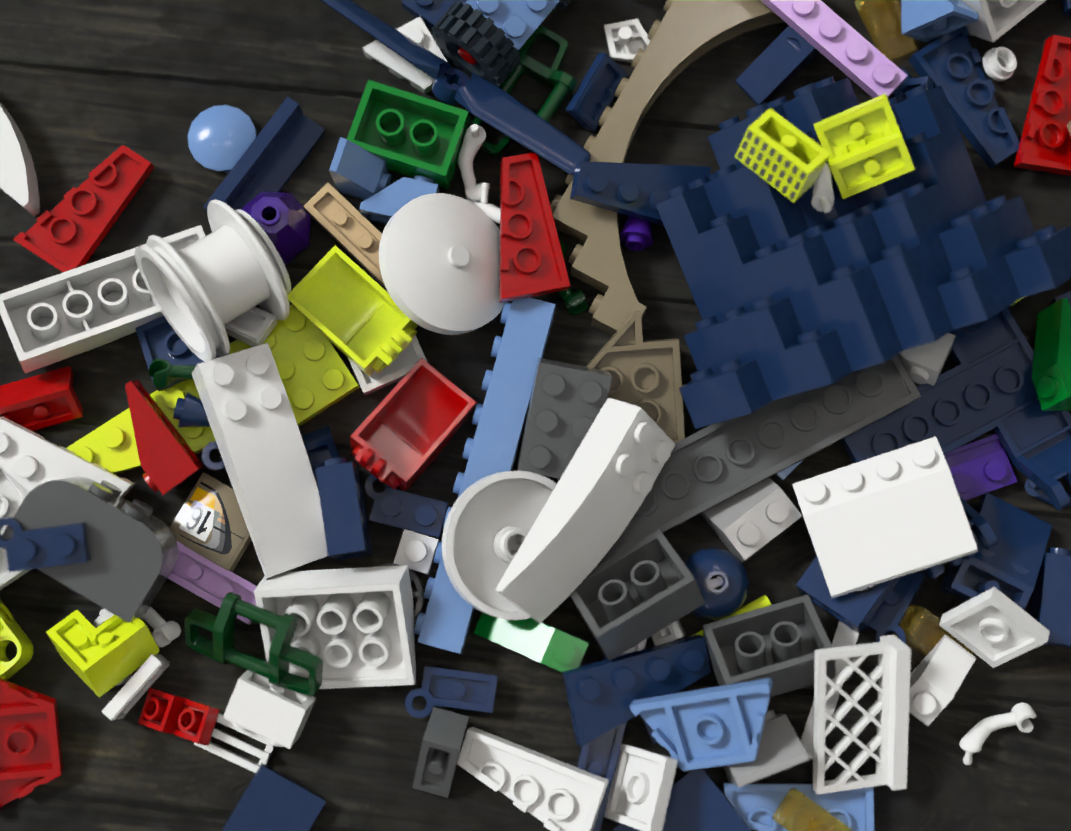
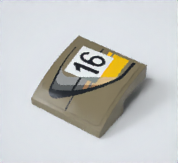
M203 472L170 526V529L174 533L176 541L227 571L233 572L250 544L251 537L234 490Z

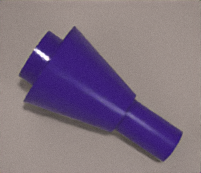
M628 216L619 235L620 242L627 249L633 251H642L645 247L651 246L653 244L651 222Z

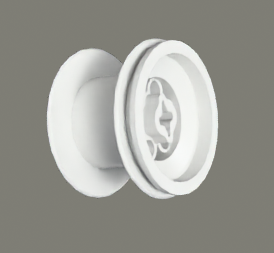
M217 199L211 200L207 207L208 220L212 233L179 252L161 237L150 235L147 239V246L140 245L135 250V258L140 273L159 309L185 345L204 362L215 359L216 355L222 357L229 354L230 344L224 325L254 306L258 305L262 310L275 315L277 320H286L289 317L290 311L287 295L291 292V282L286 267L275 246L261 226L248 213L240 209L234 210L226 203Z

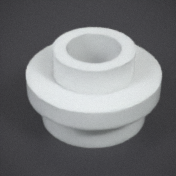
M1006 47L992 48L984 54L983 66L989 77L996 81H1005L1013 75L1017 66V60L1013 52Z

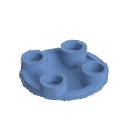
M228 105L212 106L201 112L192 122L188 132V147L194 159L203 167L218 172L224 171L229 174L258 134L250 117L239 108Z

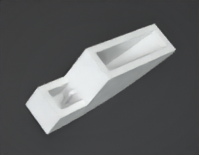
M0 102V188L36 217L40 212V199L32 157L18 126Z

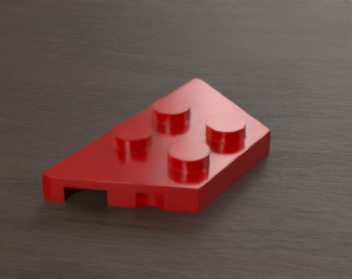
M0 679L1 809L2 806L14 799H21L33 792L34 788L38 785L52 781L63 772L57 700Z

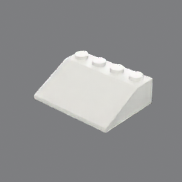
M936 436L792 484L832 598L978 552L951 472Z
M408 565L283 572L267 579L264 576L254 590L256 606L281 616L289 614L297 618V627L290 646L322 659V685L319 689L415 685L414 609ZM260 624L266 660L269 662V649L276 630ZM289 663V673L309 679V672L306 669Z

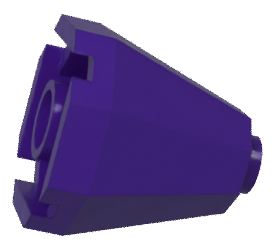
M262 191L240 209L248 213L261 226L278 251L284 265H288L310 246L311 215L292 193Z

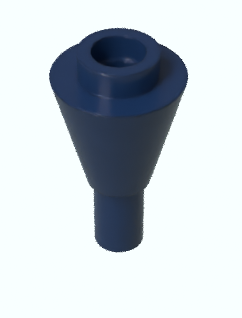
M188 392L185 399L178 397L173 419L180 420L178 427H211L201 399Z

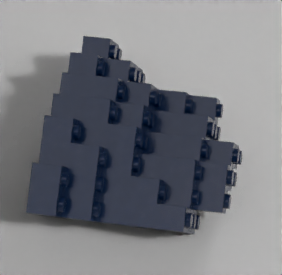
M833 76L815 84L811 83L793 91L795 98L788 102L786 97L783 96L767 104L763 103L745 111L748 118L740 121L739 116L719 123L720 131L708 136L720 170L690 182L688 186L684 184L668 191L669 199L656 204L702 320L695 323L696 330L684 335L698 371L690 375L691 382L679 388L695 429L751 414L773 400L833 384L853 371L884 363L904 350L935 342L955 329L988 320L1020 298L1056 288L1071 278V226L1056 230L1055 225H1050L1034 231L1021 196L1007 201L1006 196L1001 195L986 201L942 85L928 90L926 84L905 92L907 100L900 103L897 102L896 97L888 100L915 170L845 199L842 198L831 172L834 204L829 213L817 211L812 206L814 184L793 203L736 159L735 155L748 127L769 108L773 109L822 147L814 129V124L859 105L849 78L834 82Z

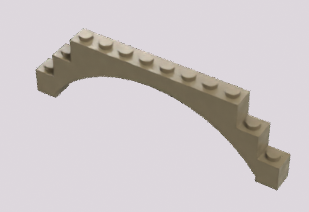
M667 0L663 8L667 13L662 21L656 19L647 36V39L651 41L646 50L640 48L631 64V67L634 68L633 73L629 79L623 77L617 87L615 96L618 99L613 108L607 106L598 122V125L602 126L596 137L591 135L584 146V149L591 154L590 162L624 163L638 126L657 97L675 77L695 60L718 45L739 35L768 25L784 23L785 21L760 0ZM568 174L565 183L569 186L564 195L557 194L551 204L555 226L560 232L584 244L583 246L577 244L568 262L573 264L571 276L605 293L604 296L598 293L589 309V313L593 314L591 325L613 336L634 311H641V318H643L647 307L638 302L627 275L620 248L617 212L570 199L574 175Z

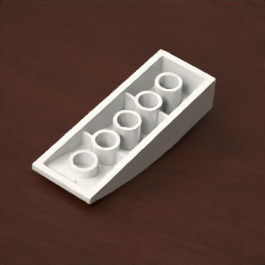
M201 225L162 239L179 252L205 237ZM136 248L0 294V315L24 373L136 332V327L164 316L140 273L135 258Z
M265 343L197 364L191 374L265 578H270L327 557L328 552L318 488L269 344Z
M607 398L495 589L536 622L541 623L571 595L603 559L640 508L676 445L641 407Z

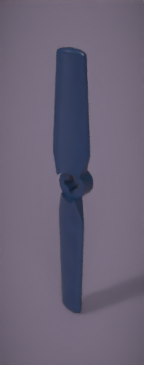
M321 0L389 49L435 79L432 92L439 100L449 104L460 103L479 119L570 175H574L575 165L579 162H590V152L498 86L472 73L469 80L462 71L450 68L451 64L351 0Z

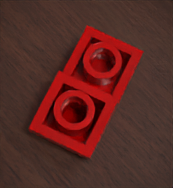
M150 688L138 724L208 746L220 709Z

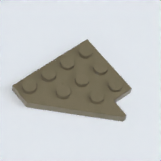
M634 311L586 367L610 371L612 380L608 398L641 407L674 443L685 439L683 397L679 390L682 386L679 339L643 341L641 311Z

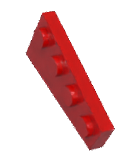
M1053 35L1045 42L1014 167L1071 176V136L1067 128V124L1071 120V38Z
M121 145L89 173L87 180L77 188L73 187L63 195L65 199L51 211L46 210L36 219V224L25 233L23 231L19 233L13 240L62 273L85 265L152 172L154 165L125 145Z
M533 152L504 157L501 161L499 303L568 290L570 282L538 154Z

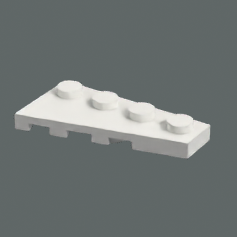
M3 416L0 417V467L29 492L44 482L71 477H85L99 484L102 480L107 481L122 490L121 497H124L134 486V482L126 478H120L107 471L108 469L96 463H91L75 455L74 452L45 440L43 436Z
M475 727L467 730L457 762L459 766L495 792L500 791L514 801L513 805L524 813L527 811L539 819L549 831H593L609 781Z

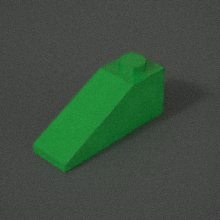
M1062 298L1037 313L1032 380L1042 411H1071V307L1068 298Z
M483 612L473 632L562 673L563 671L579 667L589 644L547 624L536 622L532 618L507 620L493 617Z

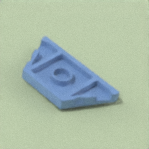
M772 678L638 699L631 703L630 709L635 716L640 714L653 729L651 735L661 746L670 752L671 758L678 760L677 765L682 771L755 761L758 756L773 681Z

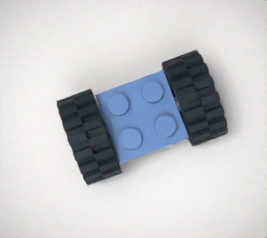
M467 0L464 4L461 1H457V3L454 2L431 29V35L436 40L437 46L444 50L443 54L447 58H451L454 61L453 64L457 68L460 67L464 70L466 75L470 77L474 73L500 87L520 63L521 57L518 50L553 9L559 8L563 10L572 0Z

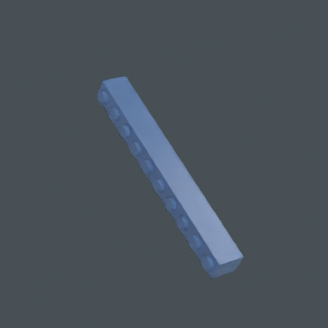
M530 297L513 300L512 303L505 302L500 323L506 324L503 336L495 337L491 356L496 357L493 371L486 370L481 390L487 391L483 405L477 403L473 415L472 424L478 425L474 439L467 438L462 458L468 460L465 473L458 472L453 488V493L458 494V498L476 481L494 473L512 471L527 418L538 358H543L555 315L556 304ZM448 507L443 528L445 526L446 519L452 507ZM439 542L433 563L439 564L435 578H428L424 598L429 599L426 613L419 612L414 634L419 635L418 643L462 654L474 607L459 595L450 582L443 562L442 542Z

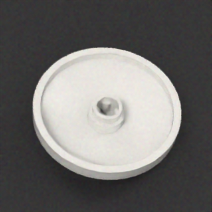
M433 193L411 200L390 218L384 228L379 245L380 272L390 297L409 319L421 327L436 333L459 335L469 333L484 326L501 312L505 302L499 303L500 229L481 208L455 195Z
M527 471L494 473L469 486L452 506L446 519L442 536L443 562L446 573L455 590L475 609L487 615L507 620L531 618L495 589L557 484L552 480Z

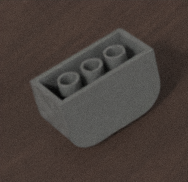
M71 477L47 481L36 486L27 494L13 518L22 524L24 530L86 522L91 559L87 562L36 569L128 623L146 614L173 570L177 560V541L169 526L152 515L154 509L137 499H134L133 502L126 500L120 496L121 489L104 480L99 484L89 478ZM10 526L6 528L2 535L6 540H10L14 536V530Z

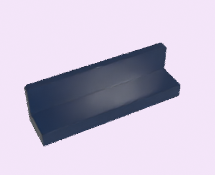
M287 97L203 206L204 209L207 211L209 202L215 199L226 203L234 210L242 209L262 191L280 193L325 134L324 128L304 115L300 105L290 97Z

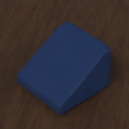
M329 426L301 436L314 476H316L315 468L325 466V460L341 458Z

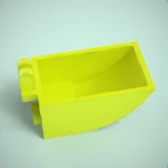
M336 245L287 295L289 302L369 377L374 371L380 373L387 366L389 367L413 341L417 333L415 328L418 325L397 307L389 293Z

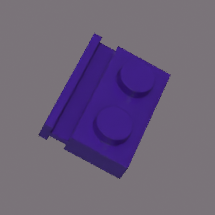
M997 434L963 445L944 455L958 495L964 500L1017 482Z

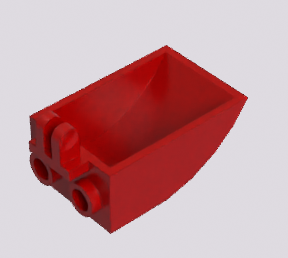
M421 357L350 436L351 448L353 449L351 453L355 457V461L380 482H384L394 490L399 487L406 492L450 441L477 402Z

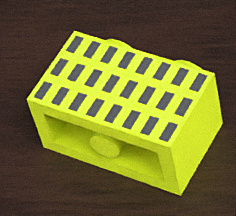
M769 108L748 127L735 158L794 203L816 182L831 153L773 109Z

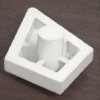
M638 19L604 25L609 54L613 60L633 62L640 48L646 50L651 41L647 39L648 35Z

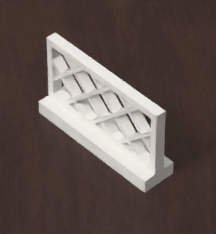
M895 635L880 636V642L815 650L813 790L817 795L888 785L893 791L907 789L911 648ZM878 654V665L867 676L858 666L868 655ZM843 659L847 665L831 680L826 676V660ZM856 671L864 680L849 696L840 686ZM873 686L877 690V700L866 711L857 702ZM837 690L846 700L830 715L826 711V701ZM855 706L863 715L848 730L839 722ZM872 721L877 725L876 735L865 745L857 736ZM837 726L845 735L830 750L825 746V737ZM854 741L862 750L849 764H846L839 756ZM872 756L876 760L875 774L860 776L856 771ZM835 760L845 768L835 780L824 781L825 771Z

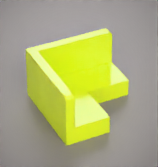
M75 610L46 632L62 659L99 698L142 666L152 654L159 653V648L147 625L140 618L128 623L120 617L113 615L95 628L78 610Z

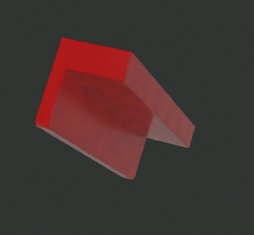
M67 366L1 385L0 417L3 416L31 431L83 417V408L72 387L73 371L71 367Z

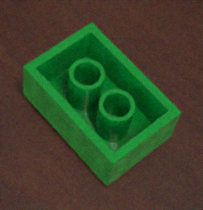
M368 80L347 139L384 160L387 169L412 178L414 176H424L432 179L434 184L448 189L458 162L465 132L470 127L469 111Z

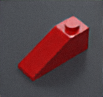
M132 380L125 385L140 465L146 472L143 474V478L153 491L157 492L160 490L164 495L201 469L204 464L139 380Z

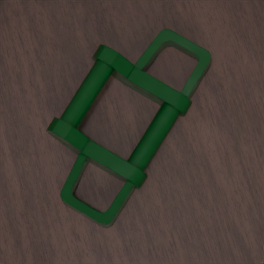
M539 25L520 48V63L499 87L509 94L524 72L553 89L537 114L548 123L566 94L572 93L578 84L574 77L559 71L568 50L567 40ZM538 38H543L559 48L551 69L527 55ZM476 117L472 124L481 126L484 121ZM507 135L498 145H492L484 140L480 149L493 157H499L514 140Z
M228 592L222 601L217 616L195 608L185 618V642L187 646L224 665L229 662L268 678L269 683L309 696L315 695L322 685V659L290 646L297 627V618L289 614L281 616L243 601L242 596ZM237 615L276 630L269 649V662L234 649V621ZM198 626L212 631L213 641L203 637L198 631ZM289 663L306 669L309 672V679L289 673Z

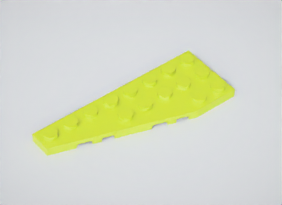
M290 305L289 317L286 320H277V325L263 344H269L297 425L301 426L360 387L331 342L293 305ZM237 339L230 343L229 354L252 348V346ZM187 379L160 392L156 390L150 394L195 454L202 452L204 447L210 442L216 441L211 427H178L180 420L173 419L178 397L185 399L188 392L200 399L194 380ZM129 408L66 448L74 452L75 455L108 469L107 471L115 475L141 467Z

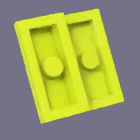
M886 93L814 124V129L822 147L831 153L828 158L829 167L843 199L915 170Z

